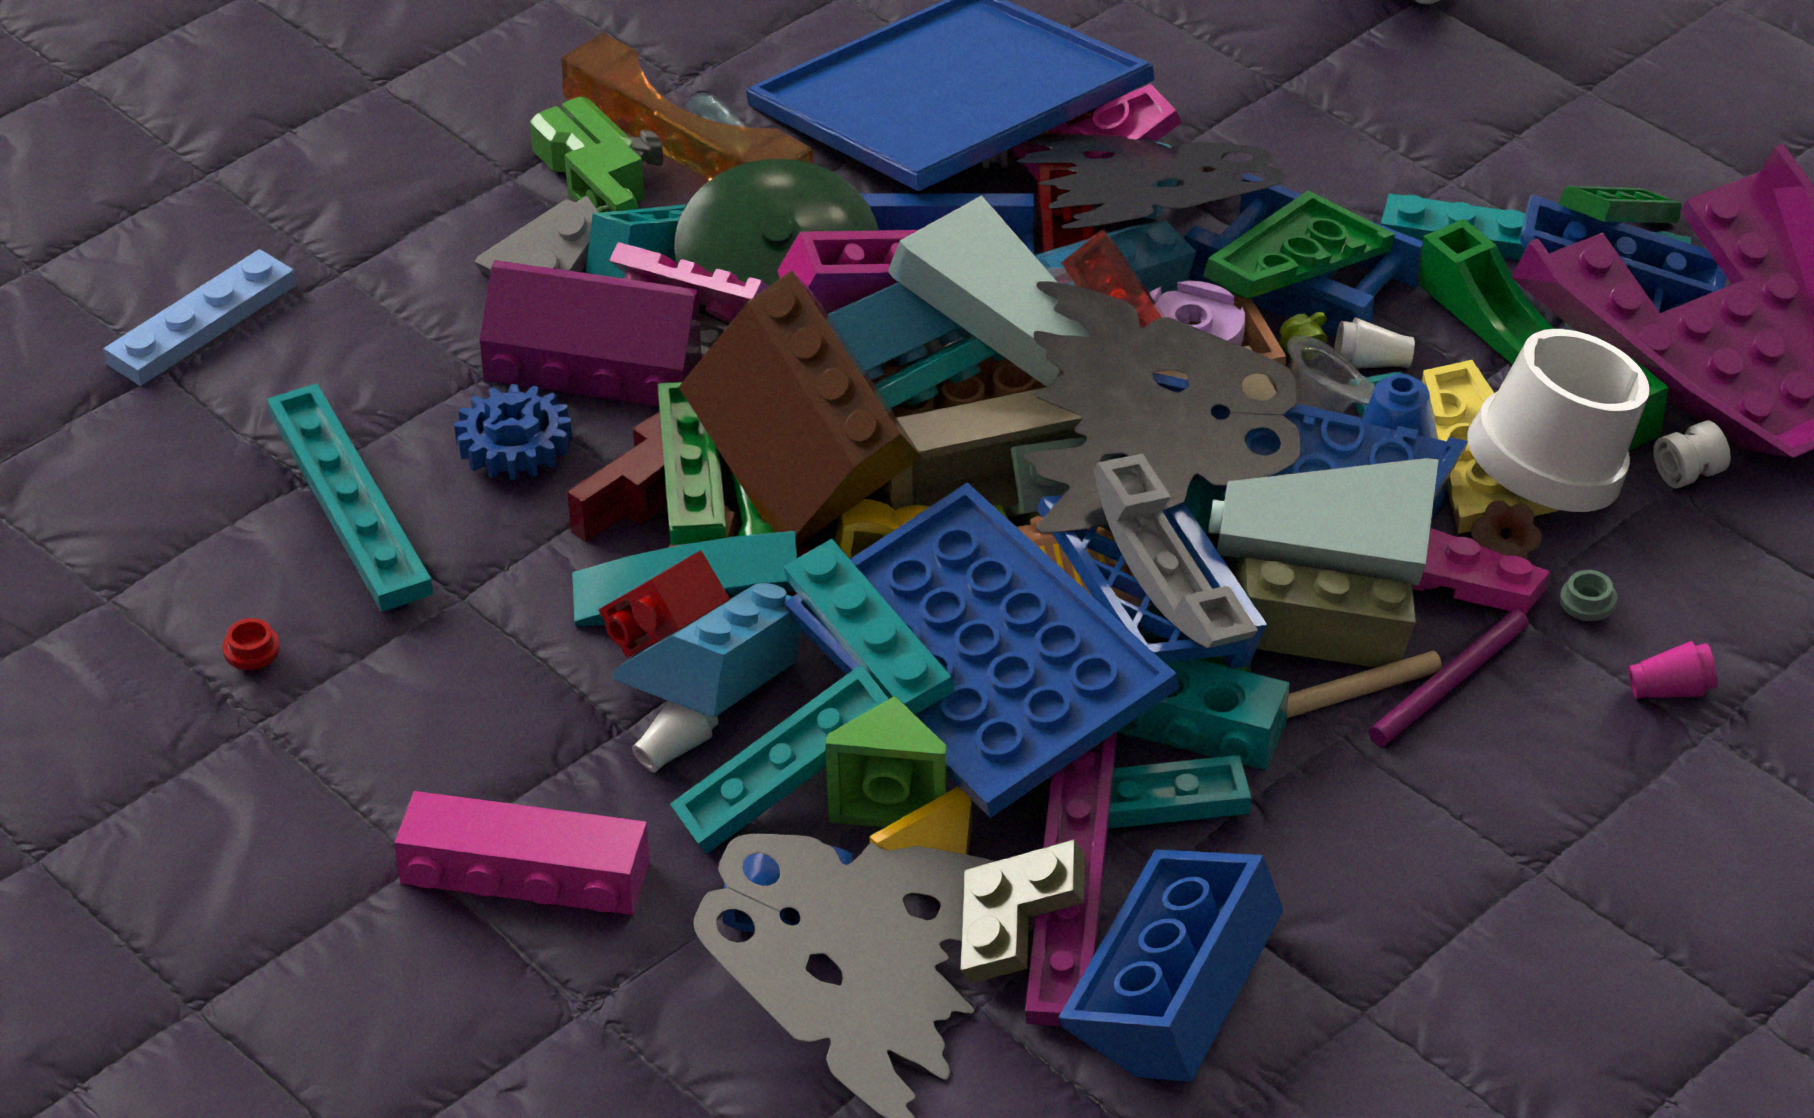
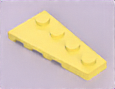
M1473 360L1423 370L1422 382L1427 386L1430 393L1438 439L1447 441L1448 437L1468 441L1467 433L1469 426L1485 400L1494 394L1493 390ZM1468 443L1465 451L1446 480L1458 534L1471 531L1473 523L1477 519L1484 517L1487 505L1497 500L1504 501L1509 506L1518 503L1525 504L1530 507L1534 516L1559 511L1529 501L1499 484L1478 464L1470 451Z

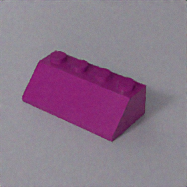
M494 260L491 266L479 340L484 381L517 384V386L524 387L537 386L539 389L659 407L658 384L683 382L702 359L698 289Z

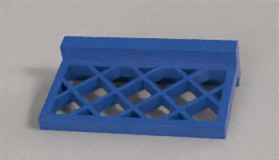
M1063 495L1041 497L1037 511L1042 519ZM1184 502L1162 510V512L1211 588L1229 585L1258 629L1253 638L1207 648L1189 638L1170 621L1146 611L1149 604L1154 606L1155 604L1147 596L1135 577L1121 572L1123 566L1128 565L1117 543L1096 533L1099 527L1112 532L1109 524L1089 529L1052 533L1091 595L1165 663L1221 656L1230 668L1249 667L1267 624ZM1087 548L1117 561V564L1113 568L1091 558ZM1112 587L1143 600L1141 606H1135L1118 598L1113 592ZM1139 626L1168 639L1169 642L1147 644L1137 628Z

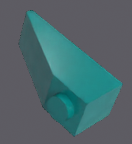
M686 205L593 213L586 273L624 279L625 273L609 261L618 242L657 252L675 261V234L680 216Z

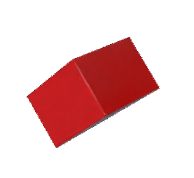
M1038 163V183L1077 174V172L1068 170V168L1077 165L1072 163ZM1038 185L1037 222L1042 253L1094 238L1093 226L1073 229L1062 228L1065 224L1079 220L1074 218V215L1092 211V205L1050 209L1048 205L1057 201V196L1067 193L1069 190H1061L1057 186Z

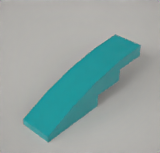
M795 531L735 536L678 545L623 557L572 572L575 627L605 625V621L598 609L702 550L729 598L760 583L780 586L786 592L795 591L787 582L783 566L797 559Z

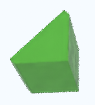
M896 696L827 734L825 749L829 822L887 827L947 793V745Z

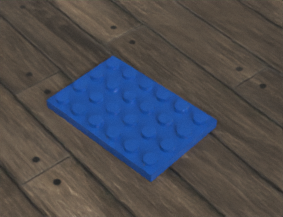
M968 482L850 559L951 676L955 692L917 713L915 716L947 745V776L990 818L1179 689L1177 673ZM798 594L784 602L786 609L791 614L792 621L846 675L858 667V664Z

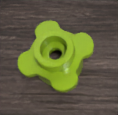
M1317 312L1310 317L1306 314H1298L1283 323L1279 331L1281 338L1278 343L1285 354L1288 353L1291 360L1302 361L1308 359L1325 346L1327 336L1321 328L1327 321L1325 314Z

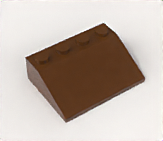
M792 270L745 304L679 386L763 521L770 524L775 533L795 531L796 547L922 458L916 446L816 296Z

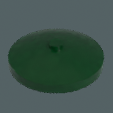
M757 160L735 166L720 173L694 194L681 214L677 225L674 245L675 262L679 264L680 260L683 259L694 262L713 274L717 268L733 273L738 277V280L745 283L751 277L762 280L765 284L771 286L780 279L777 270L799 232L879 231L875 216L866 200L850 183L839 175L818 165L799 160ZM699 303L700 314L730 324L708 313L705 310L706 306Z

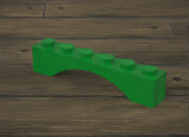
M1459 220L1423 236L1418 285L1512 365L1531 335L1539 331L1554 329L1523 294L1517 282L1511 278L1512 274L1507 268L1497 245L1467 220ZM1634 358L1631 359L1640 367L1647 378L1649 396L1628 451L1661 436L1668 386Z

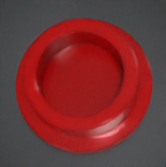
M257 618L242 619L229 627L222 644L223 655L227 663L235 668L242 670L260 669L272 663L279 655V637L264 620Z

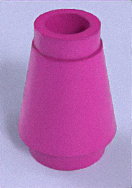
M1689 641L1643 660L1639 664L1628 666L1629 681L1635 699L1645 697H1704L1705 690L1718 687L1716 666L1711 649L1707 643L1694 645L1693 641Z

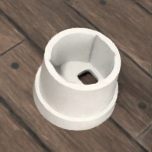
M1565 329L1539 331L1527 339L1498 392L1490 395L1485 400L1469 426L1467 440L1470 451L1478 464L1495 481L1529 501L1549 508L1571 512H1589L1603 509L1612 504L1621 492L1630 464L1628 449L1649 396L1647 378L1640 367L1629 356L1599 338Z

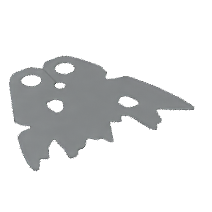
M779 834L742 835L730 841L719 863L718 871L727 888L706 893L694 916V930L712 956L794 1039L805 1042H813L824 1038L830 1039L831 1045L826 1057L829 1069L833 1076L852 1093L885 1118H915L906 1107L908 1102L915 1099V1095L895 1073L887 1052L892 1051L905 1059L921 1065L940 1079L946 1080L950 1074L949 1065L942 1056L945 1043L935 1029L934 1021L947 1020L951 1012L955 1011L973 1013L974 1008L936 971L935 966L949 959L939 944L948 939L962 942L965 870L995 861L919 846L886 850L877 847L875 843H870L860 856L852 863L845 865L840 861L834 848L809 836ZM761 853L774 859L780 868V877L777 882L772 885L761 886L750 881L745 876L742 868L746 857ZM910 893L929 895L940 902L941 908L934 919L927 921L910 916L904 906L903 897ZM787 907L794 908L801 917L800 922L793 926L785 924L780 918V911ZM736 909L743 911L754 922V935L745 942L736 943L729 941L718 931L717 917L726 910ZM811 954H825L839 967L843 976L840 986L822 982L806 971V965Z

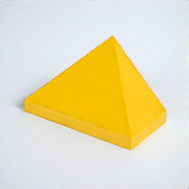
M956 787L870 836V843H875L877 847L886 850L919 846L968 855L972 834V799L959 787Z

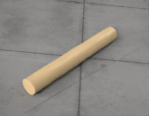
M1433 650L1290 693L1288 696L1287 718L1436 674L1442 669L1440 657Z

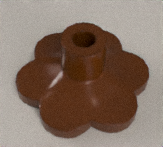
M1501 500L1493 501L1487 505L1484 517L1477 519L1471 527V535L1480 546L1507 556H1519L1527 559L1528 552L1538 548L1542 541L1540 530L1533 524V511L1529 506L1521 503L1509 506ZM1504 528L1511 530L1510 535L1507 537L1501 536L1500 532Z

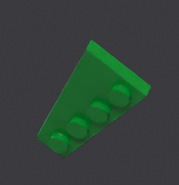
M1308 190L1209 257L1203 276L1218 283L1232 295L1243 296L1249 299L1390 252L1396 234Z

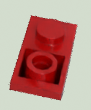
M702 550L598 610L605 621L608 635L615 644L620 646L624 655L628 658L682 629L730 600Z

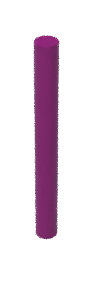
M1517 609L1508 613L1369 729L1371 740L1380 747L1386 746L1524 631L1529 625L1526 615Z

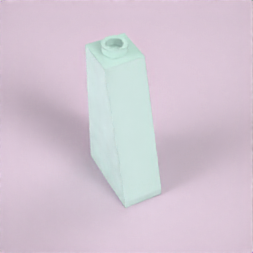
M982 195L899 241L888 272L896 281L1046 387L1053 386V380L1063 375L1064 372L1047 359V351L1036 343L1034 332L1043 331L1058 335L1091 337V334L1079 322L1054 311L1053 308L1058 303V300L1038 289L1037 282L1057 281Z
M1424 458L1228 481L1224 501L1213 500L1208 533L1219 535L1217 552L1221 556L1278 561L1285 564L1335 570L1342 573L1391 579L1419 585L1426 565L1438 460Z

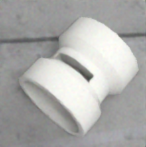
M1709 420L1690 426L1684 435L1675 432L1658 438L1653 450L1654 461L1659 474L1669 486L1675 489L1694 483L1700 474L1708 477L1725 471L1730 464L1731 458L1730 448L1725 435L1715 423Z

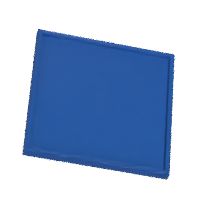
M943 0L746 89L749 106L917 191H921L1155 79L1153 64L1009 1Z

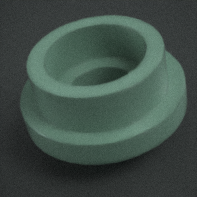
M1581 570L1571 575L1569 580L1563 585L1560 593V604L1574 618L1582 621H1598L1609 617L1615 611L1617 593L1613 588L1612 581L1605 574L1594 570Z

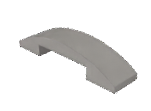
M1138 454L1098 462L1093 471L1109 527L1136 580L1162 614L1181 632L1207 648L1253 638L1258 629L1229 585L1211 588L1163 514L1162 510L1171 496L1145 456Z

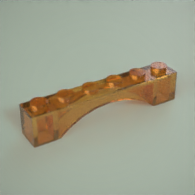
M603 32L561 57L562 88L565 98L569 100L577 97L589 98L621 130L633 137L640 138L641 130L653 131L660 138L663 154L702 175L709 181L728 169L757 160L791 159L813 164L812 148L778 129L748 128L723 124L699 117L677 107L661 96L646 80L639 66L636 50Z

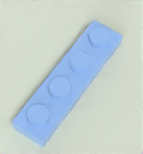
M260 249L104 347L106 364L139 386H142L295 287L294 269Z

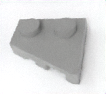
M565 199L480 254L474 263L481 273L490 276L494 260L582 272L587 265L592 215L598 212Z

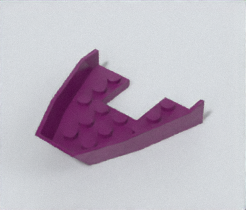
M1784 144L1774 147L1761 171L1686 200L1680 213L1732 285L1663 313H1659L1603 233L1552 253L1547 252L1539 239L1529 242L1511 278L1575 331L1599 338L1638 361L1668 386L1667 402L1698 422L1709 420L1715 423L1722 430L1727 441L1742 450L1794 458L1814 449V187Z

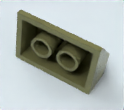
M1247 557L1229 559L1228 568L1267 624L1258 644V650L1374 668L1402 659L1416 624L1412 583L1285 564L1278 561H1266Z

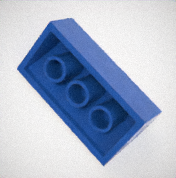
M1155 850L1059 1015L1058 1019L1061 1026L1135 1077L1192 1082L1284 910L1264 856Z

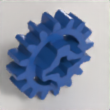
M511 384L509 392L503 394L495 387L490 388L489 398L483 399L475 395L471 397L472 409L460 408L458 411L459 421L454 422L456 445H458L460 459H469L470 469L473 471L486 466L488 477L490 478L496 477L500 471H506L510 480H516L519 471L526 470L533 477L537 476V466L541 464L550 468L557 466L556 455L567 456L569 453L568 442L573 441L571 418L568 415L567 405H557V396L554 393L539 397V387L532 386L526 393L519 392L517 384Z

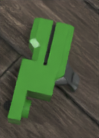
M577 97L562 103V110L558 106H554L537 113L530 121L532 151L552 171L566 172L568 195L575 202L587 196L599 213L638 209L637 201L644 199L642 163L645 161L647 164L654 166L663 165V147L658 135L653 131L641 130L640 138L627 136L589 98Z

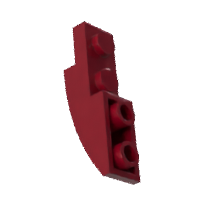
M660 411L633 428V449L620 455L616 460L589 478L580 481L575 487L567 491L571 533L584 542H587L624 516L629 517L641 526L667 506Z

